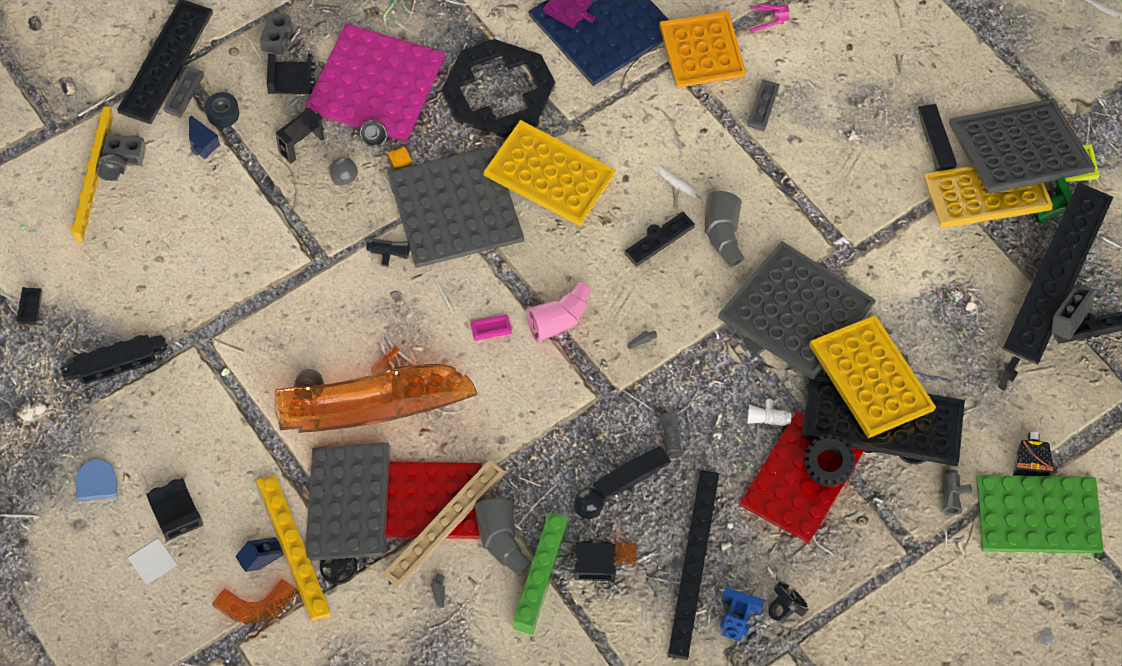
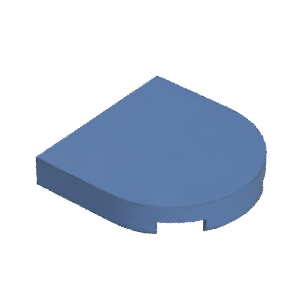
M92 460L81 466L76 475L77 501L118 497L117 475L110 463L104 460Z

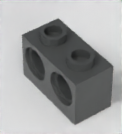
M269 12L260 38L261 51L283 54L284 48L288 47V36L292 34L294 28L290 15Z
M106 135L103 156L115 154L120 156L126 165L142 166L146 149L144 139L139 136Z

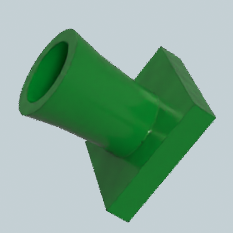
M1064 177L1057 179L1056 195L1050 196L1053 204L1052 210L1033 213L1039 225L1058 215L1064 214L1073 195Z

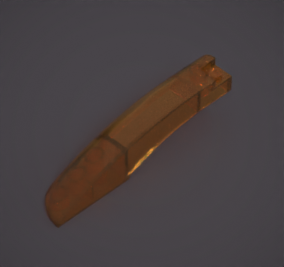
M444 364L398 366L385 372L343 382L275 389L276 418H278L280 430L298 429V433L336 430L370 425L431 411L477 395V390L467 375L463 376L452 366Z

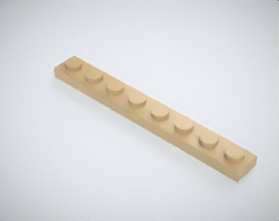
M488 460L384 572V577L400 588L475 507V504L480 502L505 475V471L491 460Z

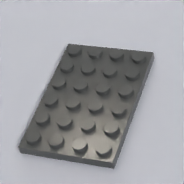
M389 442L312 448L305 547L306 557L310 561L385 556L391 446Z

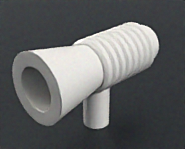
M767 399L765 409L748 405L746 423L786 426V424L791 423V413H788L786 410H774L773 400Z

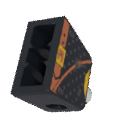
M1028 433V440H1021L1019 444L1013 476H1052L1054 466L1050 444L1048 442H1041L1039 433Z

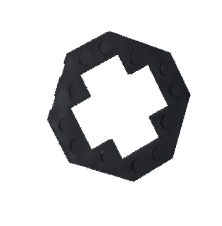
M492 39L461 50L442 88V95L455 122L461 124L464 122L472 125L473 128L485 132L490 131L496 133V136L504 138L511 134L520 120L533 127L537 126L540 115L549 101L556 82L541 54ZM498 57H502L508 70L525 64L537 89L522 94L527 109L499 119H495L489 106L475 111L471 110L460 88L475 82V77L470 67Z

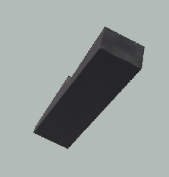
M937 105L919 106L918 111L924 135L930 145L936 172L955 169L957 162Z

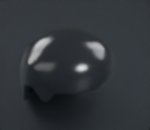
M585 487L575 496V512L581 518H596L600 515L605 500L596 488Z

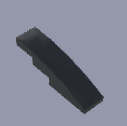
M659 446L611 471L594 482L593 486L605 500L633 488L637 482L651 477L655 471L669 466L671 460Z

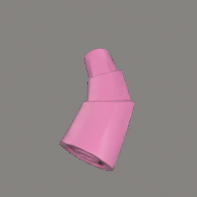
M577 282L571 292L558 302L552 301L527 308V322L534 340L538 343L574 327L588 305L586 302L591 288L584 282Z

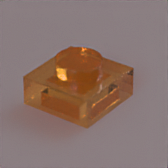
M617 542L616 564L636 565L637 543Z

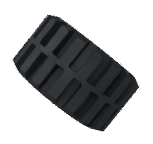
M823 435L819 439L813 440L811 445L808 446L804 458L805 471L808 473V477L815 481L814 483L822 484L823 487H835V485H840L849 478L854 468L855 455L852 452V447L847 444L848 442L845 439L841 440L839 436L833 437L828 435L824 437ZM825 450L836 452L841 458L839 469L834 472L822 470L817 462L819 454Z

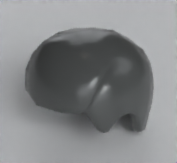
M367 120L360 127L359 137L369 147L382 146L387 140V129L381 121Z
M104 155L98 160L97 175L107 181H116L120 174L124 175L126 163L118 155Z
M346 157L336 159L330 167L332 180L340 185L352 183L358 174L356 164Z
M303 370L298 373L295 379L294 392L302 400H314L322 393L324 380L322 375L316 370Z

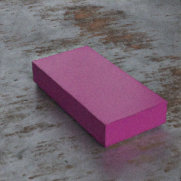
M508 314L470 322L474 341L512 334Z

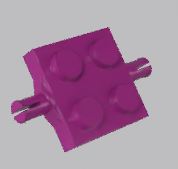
M549 0L543 8L545 14L571 28H574L582 19L593 23L595 20V16L587 13L588 8L593 3L592 0Z

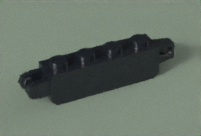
M148 334L138 335L133 339L119 341L108 347H100L92 352L80 353L72 357L74 362L60 368L64 381L79 379L81 383L86 385L153 364L155 355L167 350L166 338L163 335L151 338L148 337Z

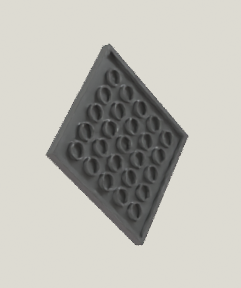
M1054 98L950 119L949 125L988 194L1054 181L1061 177L1068 178L1095 172L1094 163Z
M495 146L388 171L389 181L407 241H410V251L415 268L524 242V235L509 189L484 176L485 169L497 154Z
M781 241L720 311L718 319L809 378L814 379L823 366L810 348V341L861 321L874 306L876 300Z

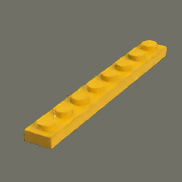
M103 106L102 113H99L98 116L99 126L94 132L95 142L91 145L90 149L91 159L87 161V175L83 176L84 187L83 191L79 192L80 203L79 207L75 209V223L71 225V234H73L76 242H83L99 179L96 170L97 163L103 156L106 135L110 134L114 118L111 107Z
M276 475L257 479V488L310 621L329 617L331 614L310 559L306 556L304 544Z

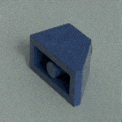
M191 115L189 117L190 149L196 156L200 155L203 159H206L220 146L218 135Z
M276 537L247 541L235 557L244 571L249 572L262 569L283 556L284 553Z

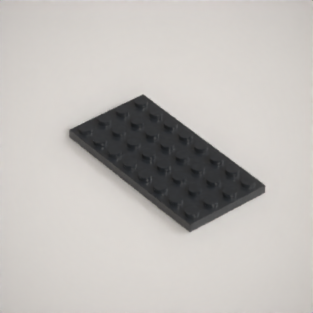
M817 374L814 379L810 378L801 439L813 441L823 435L824 437L828 435L833 437L839 436L841 440L845 439L852 448L958 467L965 400L928 394L936 406L934 411L868 438L830 377Z

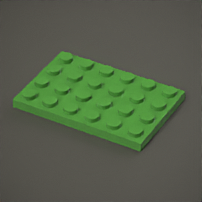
M977 476L982 551L1101 554L1104 551L1096 477Z

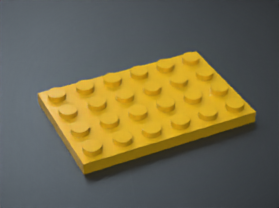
M522 120L518 122L484 171V176L580 227L616 174V170Z
M973 166L924 174V181L940 228L1052 210L1053 204L1044 183L988 194Z
M876 315L810 341V348L868 438L935 410L936 406Z

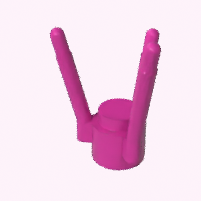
M762 3L759 6H750L751 10L773 11V18L777 19V21L757 26L749 31L754 32L777 24H784V20L789 19V7Z

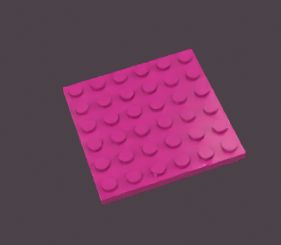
M345 23L309 97L305 110L310 107L322 117L358 128L367 120H378L385 125L388 137L407 142L446 58V53Z

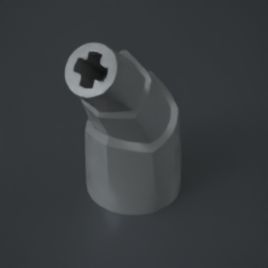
M712 191L707 195L705 234L708 235L717 253L723 256L730 267H734L744 260L735 236L742 200L730 192Z
M487 499L476 503V519L483 549H487L503 566L509 567L521 576L532 562L521 553V549L514 539L516 533L513 503L506 499Z

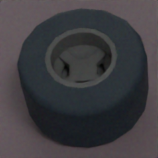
M218 92L211 95L206 101L207 118L215 127H229L238 120L240 114L236 98L230 93Z

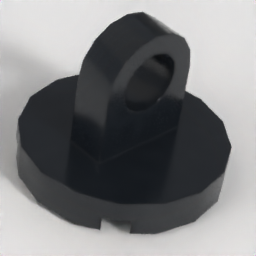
M782 581L774 586L778 597L769 606V616L773 620L780 622L785 621L793 612L804 616L809 610L806 601L797 591H790L788 589L790 587L789 584ZM781 605L783 612L780 616H777L776 608Z

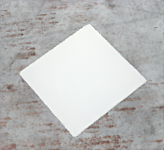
M156 539L128 557V560L146 585L177 566L159 539Z

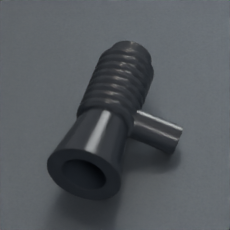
M372 239L367 241L366 250L372 254L383 255L381 266L388 267L390 255L408 259L410 241L392 242L389 240Z

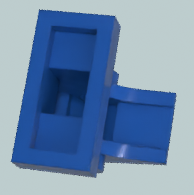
M726 587L722 602L731 606L727 616L722 617L719 627L723 629L721 636L741 642L743 635H748L750 624H747L750 612L761 614L765 600ZM733 614H736V615H739V616H743L744 619L741 620V619L732 617V615H733Z

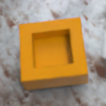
M405 146L388 152V158L394 170L412 165V160Z

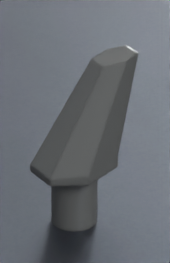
M643 331L629 342L627 347L631 349L657 338L656 331Z
M437 575L436 581L431 583V588L436 605L444 608L445 586H443L445 577Z

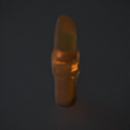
M394 346L386 354L378 358V361L371 366V374L375 373L383 365L385 366L399 352V349Z

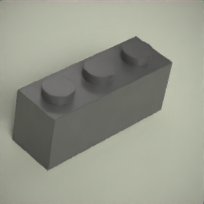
M1080 284L1075 285L1053 317L1052 334L1071 339L1093 307L1095 289Z

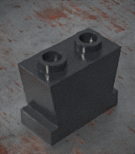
M581 541L576 543L578 565H575V580L615 582L616 566H613L616 544L608 541L601 543Z

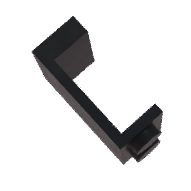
M308 53V62H277L276 54H268L266 81L268 94H311L312 87H315V76L312 75L313 72H316V61L312 60V53Z
M309 107L275 132L278 151L290 164L296 160L294 145L308 134L313 132L321 141L324 139L321 115Z
M183 478L172 480L167 485L153 488L149 493H146L166 541L203 526L201 516L192 501Z

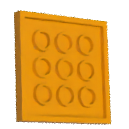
M729 11L659 23L676 88L746 76L745 66Z

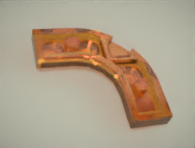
M281 579L271 593L263 600L247 602L224 588L213 601L212 606L239 623L267 622L280 615L299 592L298 589Z

